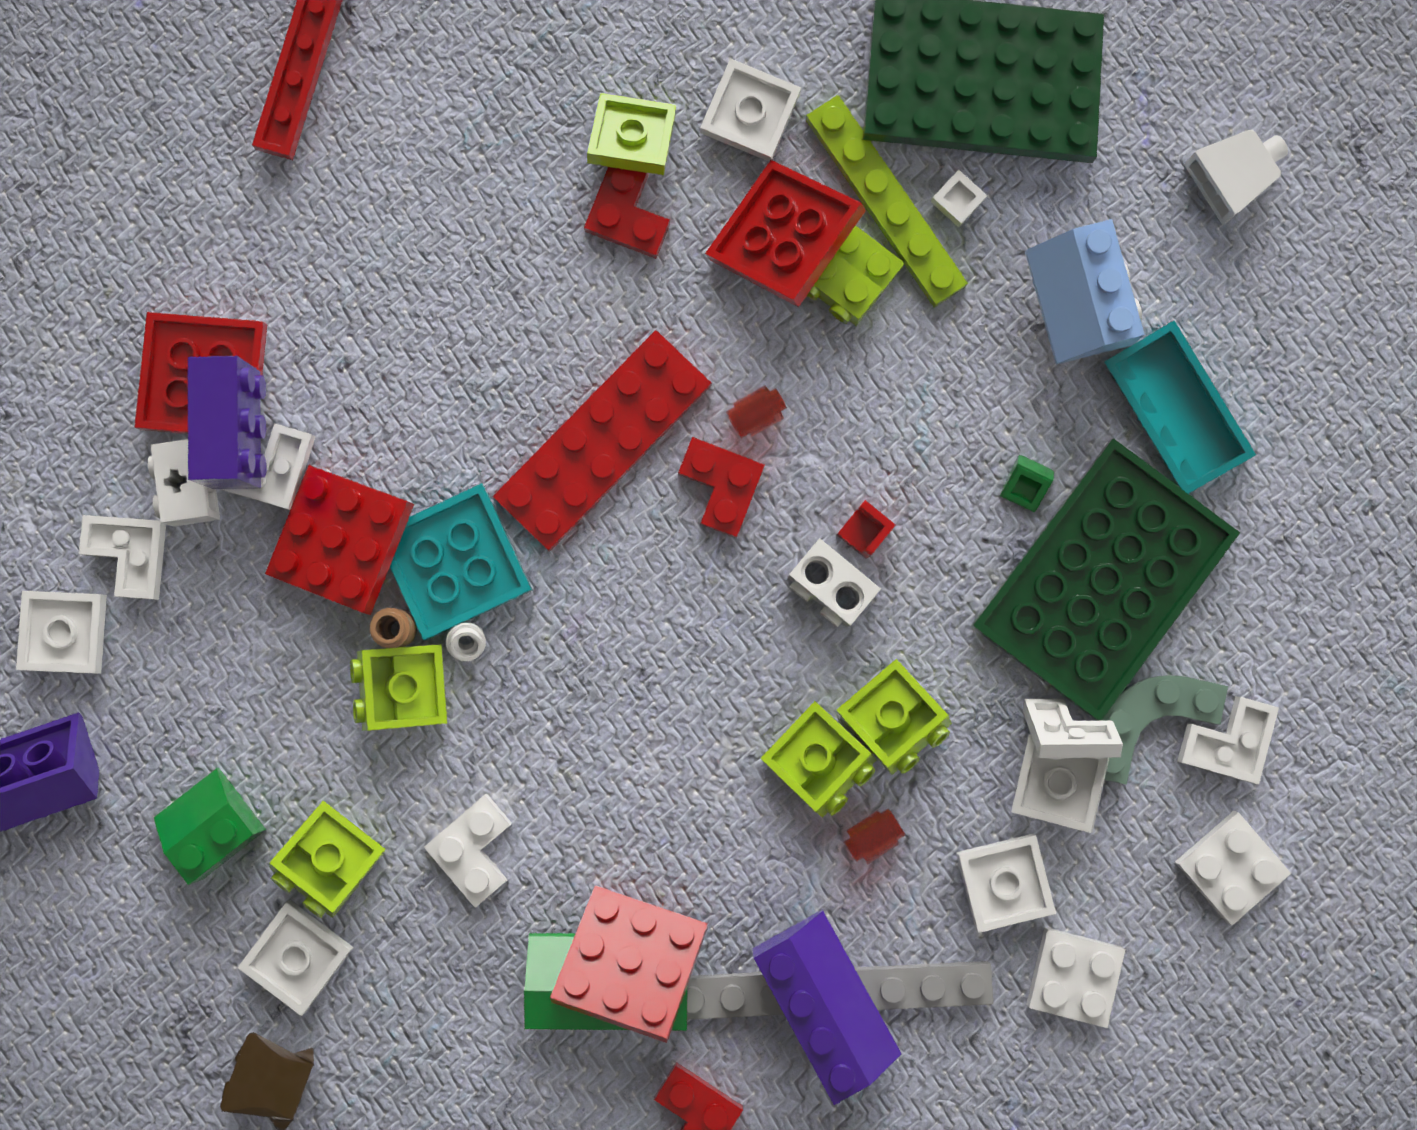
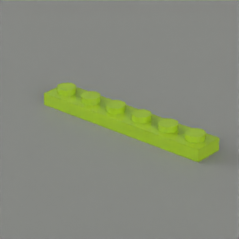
M836 95L807 114L805 121L899 258L905 263L904 265L934 308L964 289L968 282L871 141L862 140L863 130L840 96Z

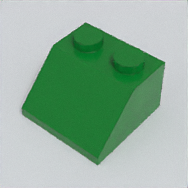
M220 768L213 770L154 817L163 852L188 885L205 879L266 831V828Z

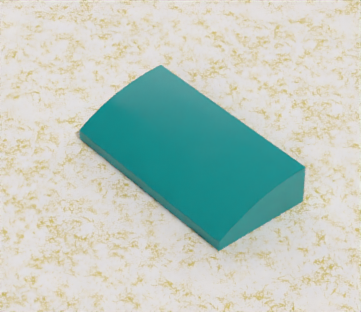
M1175 320L1104 361L1179 487L1186 493H1191L1256 456V453Z

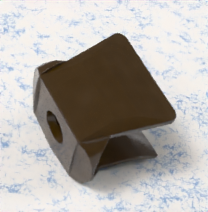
M254 1032L249 1033L235 1057L236 1065L231 1078L224 1085L222 1101L220 1103L221 1112L268 1117L277 1130H286L290 1123L294 1121L295 1113L314 1066V1049L309 1048L292 1053Z

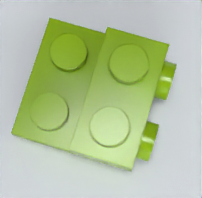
M855 226L807 297L812 300L820 298L830 306L829 312L837 320L844 324L850 321L853 325L857 326L905 263L859 227Z
M442 644L357 651V659L350 660L351 682L359 683L360 699L353 700V718L355 723H362V731L447 724Z
M897 659L837 709L839 715L891 775L898 770L902 774L911 770L920 760L917 754L928 744L935 748L945 741L950 734L947 728L952 724L949 715Z
M816 701L808 707L760 758L822 818L827 813L831 816L837 814L848 801V798L845 796L846 792L855 783L859 787L864 785L875 773V768L872 765L877 761L869 750Z
M322 801L270 861V870L274 872L270 879L287 893H290L295 888L305 896L306 899L302 904L317 917L321 918L326 913L333 918L359 887V883L382 857L386 849L329 804Z

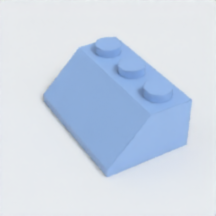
M1112 219L1074 228L1025 251L1056 365L1133 345L1145 335Z

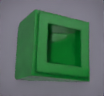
M1019 455L1000 496L1035 513L1053 482L1054 471L1023 455Z

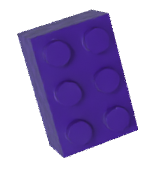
M238 356L188 357V480L211 489L261 488V478L266 476V458L264 454H261V439H264L266 436V420L264 415H261V399H265L266 382L264 376L260 375L259 370Z

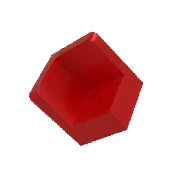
M864 500L836 535L867 559L875 552L896 524Z

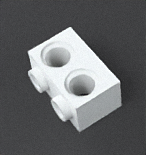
M820 538L788 575V578L793 582L789 588L806 602L811 597L823 606L820 614L836 627L841 623L847 627L851 626L881 590L880 587ZM819 563L825 568L826 579L823 583L813 584L807 580L805 569L808 564ZM840 588H849L856 594L857 601L852 609L846 610L837 604L836 593Z

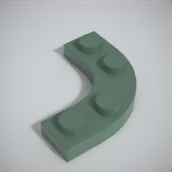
M1164 675L1137 681V683L1125 689L1102 719V721H1113L1123 743L1121 757L1109 758L1104 780L1127 785L1135 744L1141 731L1153 720L1164 716H1181L1220 725L1228 686L1190 677Z

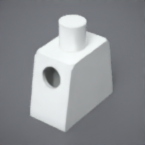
M1251 129L1195 151L1184 163V166L1221 224L1224 225L1281 176V170L1275 162L1288 155V147L1285 141L1278 135L1263 143L1257 133Z

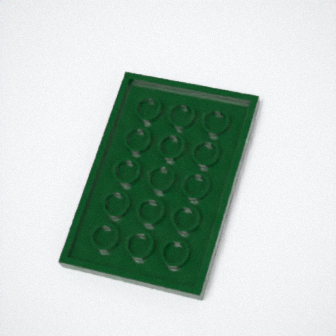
M874 0L862 140L1093 163L1097 157L1104 14L977 0Z
M1112 438L971 624V627L1095 721H1102L1239 536L1240 532Z

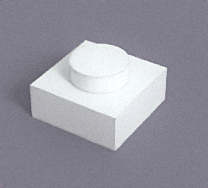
M958 170L933 196L931 203L957 227H960L984 202L987 195Z

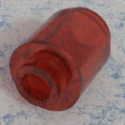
M766 385L732 403L733 408L726 411V414L738 436L742 439L747 435L753 437L783 420L784 417L781 411L787 409L776 388L769 391Z
M888 808L881 813L878 810L846 830L850 838L845 840L844 844L856 862L864 859L868 865L898 846V840L906 835Z

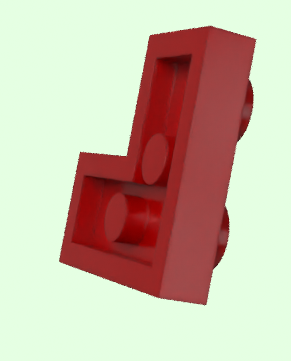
M608 167L585 223L584 230L586 233L657 259L670 226V219L636 207L649 176L648 173Z
M692 437L678 475L714 488L700 525L737 539L765 464Z
M677 1062L654 1096L656 1102L686 1121L680 1130H731L743 1111V1105Z

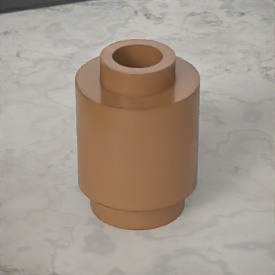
M385 608L378 611L370 622V634L373 640L385 648L406 647L414 640L417 633V625L413 616L404 610L396 608ZM395 622H399L400 625L397 636H394L391 632V627Z

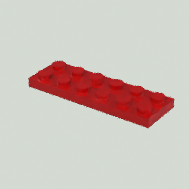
M655 330L492 497L550 552L712 386V382Z

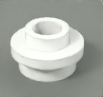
M464 622L455 625L446 636L447 650L457 660H474L483 653L486 646L484 632L473 623ZM462 636H470L473 639L467 645L459 643V639Z

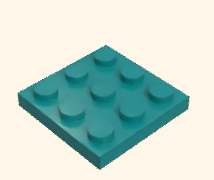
M483 483L410 516L390 565L413 619L425 641L450 630L455 625L467 622L533 591Z

